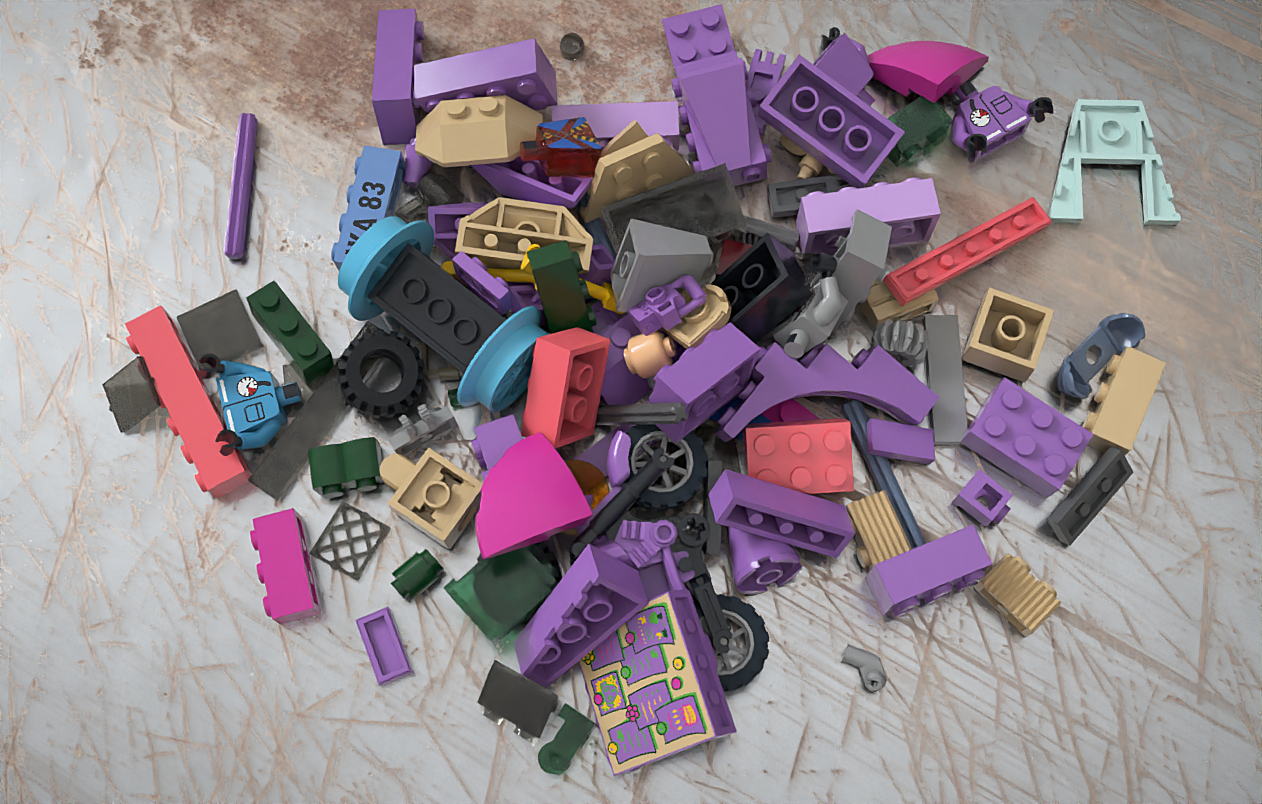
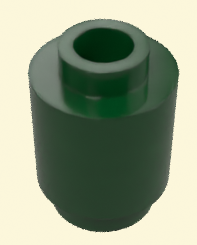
M425 548L420 554L415 552L391 573L395 577L391 585L404 599L408 595L415 599L439 578L438 574L443 570V567Z

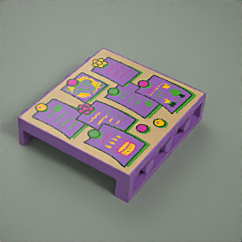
M689 590L668 591L648 600L649 603L579 660L585 688L591 700L596 724L600 730L607 752V760L611 765L614 776L636 771L639 767L709 740L737 732Z

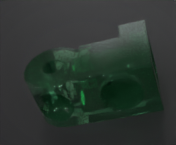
M567 703L564 704L558 713V716L565 720L564 724L552 742L546 743L538 753L540 767L544 772L552 775L562 774L570 767L597 726L596 723Z

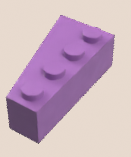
M416 9L378 11L372 104L383 145L409 144L411 138H416V126L420 123L421 106L415 100L414 65L424 61L423 45L420 43V40H425L423 21H418Z

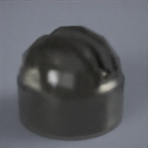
M567 33L561 39L560 51L565 59L577 60L585 52L584 41L577 33Z

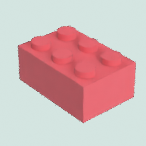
M579 327L536 338V344L532 352L531 376L527 383L526 407L522 415V436L528 437L541 432L556 449L594 435L611 339Z
M833 418L747 424L742 429L745 475L805 494L854 491L851 422L847 419Z

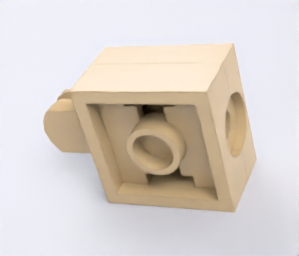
M429 447L417 464L402 454L394 453L387 456L380 465L382 480L396 491L387 503L393 512L450 550L480 508L482 493L479 492L483 483Z

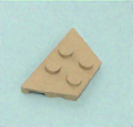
M656 133L599 158L595 168V176L587 190L590 199L587 207H581L579 211L580 216L587 223L693 176L695 171L659 133Z

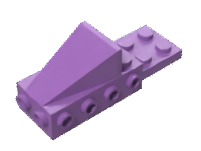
M722 4L662 19L676 78L671 79L675 98L681 97L683 105L678 106L682 125L688 124L690 133L685 134L690 153L695 152L697 161L692 162L696 180H703L705 192L710 193L766 179L767 163L772 162L768 143L762 144L760 135L764 134L761 118L758 116L754 117L752 110L753 107H756V100L753 89L746 88L745 80H749L746 63L743 61V58L738 59L737 52L734 50Z

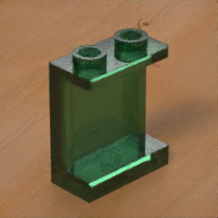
M533 545L485 560L481 559L458 581L453 578L443 587L447 594L494 646L540 606L558 585L555 579L558 572L545 558L539 562L532 555Z

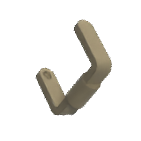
M421 343V359H423L425 365L423 369L425 378L442 381L463 377L464 374L454 366L429 370L427 344Z

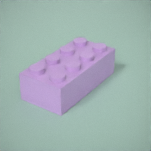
M913 177L901 183L889 184L888 182H879L866 188L845 187L838 192L824 193L816 191L801 197L795 226L796 231L800 233L799 246L802 260L812 257L819 258L820 252L833 256L839 249L835 244L840 235L847 238L850 233L851 217L856 209L892 226L888 247L929 242L941 212L933 179Z

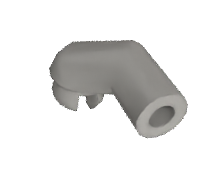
M848 644L842 661L859 667L864 683L869 690H881L886 684L887 676L880 658L876 654Z

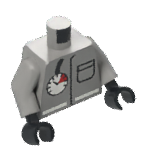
M822 252L819 253L820 258L812 257L809 264L811 271L822 274V280L811 287L814 294L772 329V335L776 343L792 358L802 357L805 352L826 340L849 301L840 293L837 278L832 275L837 267L836 258Z

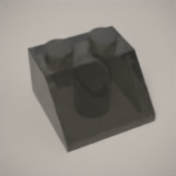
M496 660L490 668L477 701L481 707L485 708L482 713L483 716L501 725L503 719L515 725L513 733L530 743L534 737L543 741L563 705L559 695Z

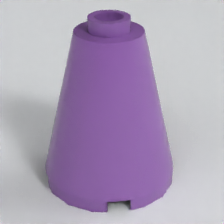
M727 526L733 580L740 593L755 594L768 591L767 584L776 581L779 587L796 577L801 571L800 557L790 544Z

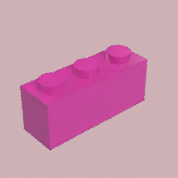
M294 508L254 518V530L250 531V538L254 550H259L261 563H257L256 568L260 582L262 584L265 583L267 596L263 597L266 615L272 617L279 624H285L322 614L302 516Z

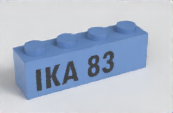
M364 146L361 157L356 158L354 185H350L347 191L346 214L343 213L339 221L340 238L338 243H334L331 252V259L338 271H340L341 265L352 246L365 231L378 221L394 216L405 172V161L401 151Z

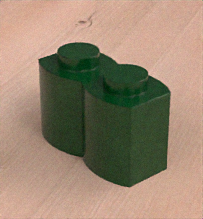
M375 437L355 439L341 444L323 445L308 450L312 489L318 494H323L324 498L342 496L344 494L343 491L350 488H356L360 492L371 491L377 488V484L384 482L380 475V465L382 463L380 443Z

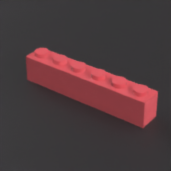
M160 305L125 323L130 333L126 340L132 351L136 355L140 354L143 363L139 364L140 369L149 382L153 380L157 388L153 391V395L162 409L167 408L171 416L166 419L175 436H181L185 445L181 446L180 449L187 462L195 464L199 473L195 474L194 477L204 493L209 491L218 499L254 480L237 447L228 456H223L220 453L221 447L229 443L225 441L215 442V439L220 431L227 429L226 423L169 313Z

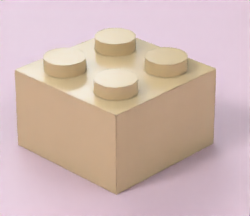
M989 287L980 303L962 360L1026 382L1036 369L1054 309Z

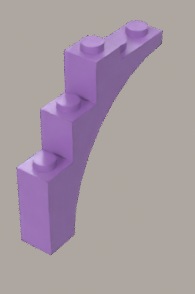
M775 342L766 349L763 346L759 347L761 349L750 376L756 383L752 380L749 381L738 396L742 400L735 409L730 406L720 416L717 422L721 426L715 434L721 440L727 442L733 439L752 419L768 408L787 400L808 396H840L861 401L887 412L902 424L913 426L921 423L940 397L879 345L869 350L861 349L852 359L851 363H849L830 345L825 344L818 349L814 347L810 349L799 363L796 359L789 357L784 352V349Z

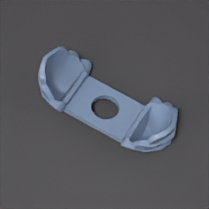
M1126 313L1113 314L1104 318L1071 355L1068 354L1063 360L1057 380L1059 391L1079 399L1088 398L1089 394L1093 391L1089 381L1105 366L1112 356L1116 353L1121 354L1127 346L1136 348L1139 346L1140 340L1145 338L1146 333L1143 322L1135 315ZM1092 345H1095L1099 350V358L1094 364H1090L1086 358L1087 350Z

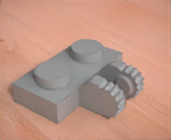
M425 404L417 407L422 420L415 424L406 415L401 416L399 420L403 426L398 428L393 433L394 436L388 439L395 453L407 456L458 427L448 405L442 409L437 407L428 411Z

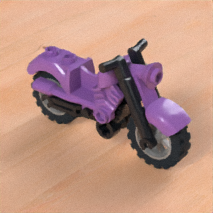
M655 424L633 425L626 434L617 431L611 441L607 454L608 480L612 490L594 509L591 507L594 495H584L593 516L583 525L575 527L579 536L570 544V565L572 566L586 546L591 544L636 569L640 575L648 600L668 591L689 590L723 692L732 691L749 684L764 667L763 664L769 654V634L764 627L765 622L761 615L758 616L755 612L756 609L752 605L746 604L735 596L716 595L711 583V576L701 556L702 546L710 535L708 521L703 516L695 513L684 516L679 522H673V517L643 520L634 517L629 512L632 508L636 509L639 506L637 503L644 509H655L658 512H664L667 509L680 508L683 504L694 498L703 485L708 472V453L705 452V444L702 438L698 437L694 433L695 430H693L679 442L675 443ZM652 440H661V447L655 450V452L646 444ZM667 441L674 443L680 450L671 455L666 453ZM641 448L651 458L649 461L635 462L637 453ZM684 455L686 470L673 465L674 460ZM671 471L684 477L679 483L672 486L668 473ZM663 479L664 489L653 487L659 480ZM687 526L691 532H698V537L694 541L691 536L684 537L683 532ZM726 619L733 620L741 628L731 633ZM743 632L746 639V650L732 645L731 641ZM729 650L743 655L741 661L733 668L727 654ZM716 656L722 657L726 670H717Z

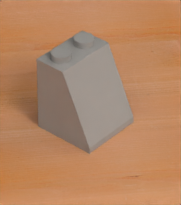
M630 219L610 272L617 311L628 312V309L646 299L645 294L653 287H662L664 284H670L685 274L692 275L701 287L703 273L705 270H709L713 261V251L710 250L707 237ZM683 286L677 289L679 293L685 290Z

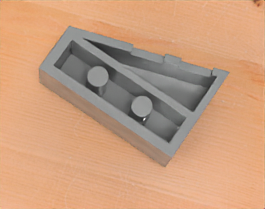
M856 209L851 217L852 225L847 238L840 235L835 244L839 249L833 256L837 260V267L832 275L837 278L840 293L849 301L833 328V333L842 323L847 324L850 321L857 303L865 302L870 294L872 284L875 281L880 282L889 267V264L886 263L892 226ZM817 273L810 287L822 280V274Z

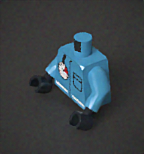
M211 353L203 355L199 360L200 363H207L212 367V369L202 368L199 374L202 378H211L215 373H219L220 376L216 378L227 429L218 433L215 442L225 441L229 443L223 445L220 449V453L223 456L232 454L235 447L239 450L266 446L280 431L281 427L288 422L284 406L302 401L297 382L279 386L278 380L274 375L264 368L225 360L220 363L219 358Z

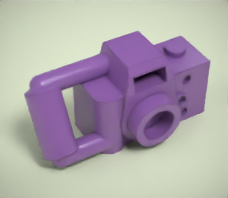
M685 274L670 284L651 288L645 294L646 299L628 309V312L635 326L645 336H648L661 327L669 330L682 322L681 318L706 302L707 295L692 275ZM682 286L693 299L688 304H686L684 297L677 291Z

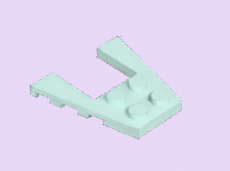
M1077 100L1074 105L1048 216L1052 223H1080L1083 220L1081 163L1141 165L1144 225H1177L1181 221L1180 214H1176L1172 202L1174 196L1170 184H1166L1161 169L1163 162L1160 154L1156 153L1152 141L1154 135L1142 100Z

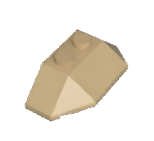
M507 95L441 101L416 126L415 151L417 155L424 156L444 168L510 162L530 150L524 149L521 141H535L537 146L543 143V134H541L543 127L538 126L543 123V115Z
M498 197L471 215L460 219L455 254L463 251L471 259L473 257L478 258L489 268L521 269L523 258L530 245L538 244L540 247L566 240L570 251H577L583 271L577 272V274L589 272L593 237L585 231L565 206Z

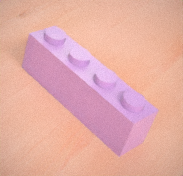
M678 101L552 106V122L569 119L561 129L562 132L556 135L564 137L567 135L565 133H568L569 135L565 139L583 147L570 149L582 154L592 153L601 156L604 147L633 120L639 123L648 136L659 133L675 150H679ZM579 117H585L589 126L573 132L572 135L597 139L602 149H595L571 136L569 132ZM552 129V134L558 132L557 130ZM552 135V142H556L562 138Z

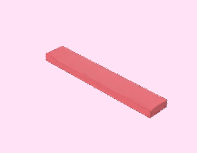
M1032 197L887 274L883 281L899 304L904 306L1044 230L1052 223V220L1036 199Z

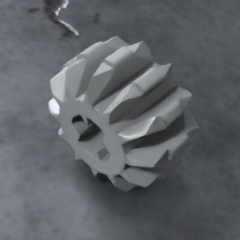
M900 319L898 321L885 320L884 323L877 324L876 330L873 332L871 347L879 345L901 365L914 367L915 364H921L924 361L929 347V333L924 330L923 326L914 325L912 321L904 322Z

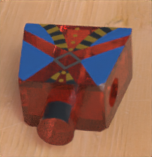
M585 117L541 123L536 127V141L520 142L521 160L523 162L539 161L545 175L549 177H594L596 165L599 158H601L602 148Z

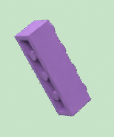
M724 470L708 494L716 523L837 558L855 535L844 505L731 470Z

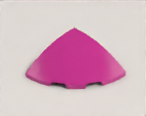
M937 41L900 43L884 47L867 56L875 79L906 97L914 91L933 103L945 93L952 95L985 65L989 59L988 56L968 47Z
M541 432L528 436L514 444L504 453L496 465L489 470L479 492L482 493L479 512H477L475 517L478 546L482 558L485 560L547 540L553 534L583 525L593 516L586 498L570 469Z

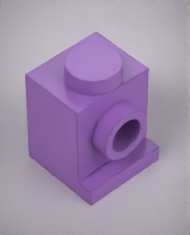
M979 469L952 503L956 507L960 506L987 527L992 521L999 524L1011 509L1006 503L1013 495ZM977 499H984L988 504V508L979 503Z

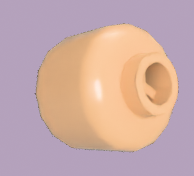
M659 330L648 336H645L643 333L633 336L629 339L627 348L624 349V358L628 369L632 374L637 373L639 377L644 379L656 376L658 371L665 365L672 366V357L677 355L672 338L670 336L665 338Z

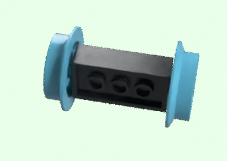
M397 216L386 217L378 221L355 242L346 255L338 274L339 289L349 296L348 311L350 315L356 320L365 321L386 311L464 375L457 393L458 402L462 406L470 407L480 402L492 412H499L508 407L527 389V383L531 376L532 352L536 344V338L549 335L540 328L541 311L535 306H528L509 318L498 312L429 257L434 243V230L426 221L419 220L407 224Z

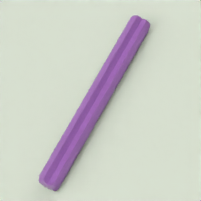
M241 113L238 119L224 254L229 259H241L244 253L258 121L252 113Z

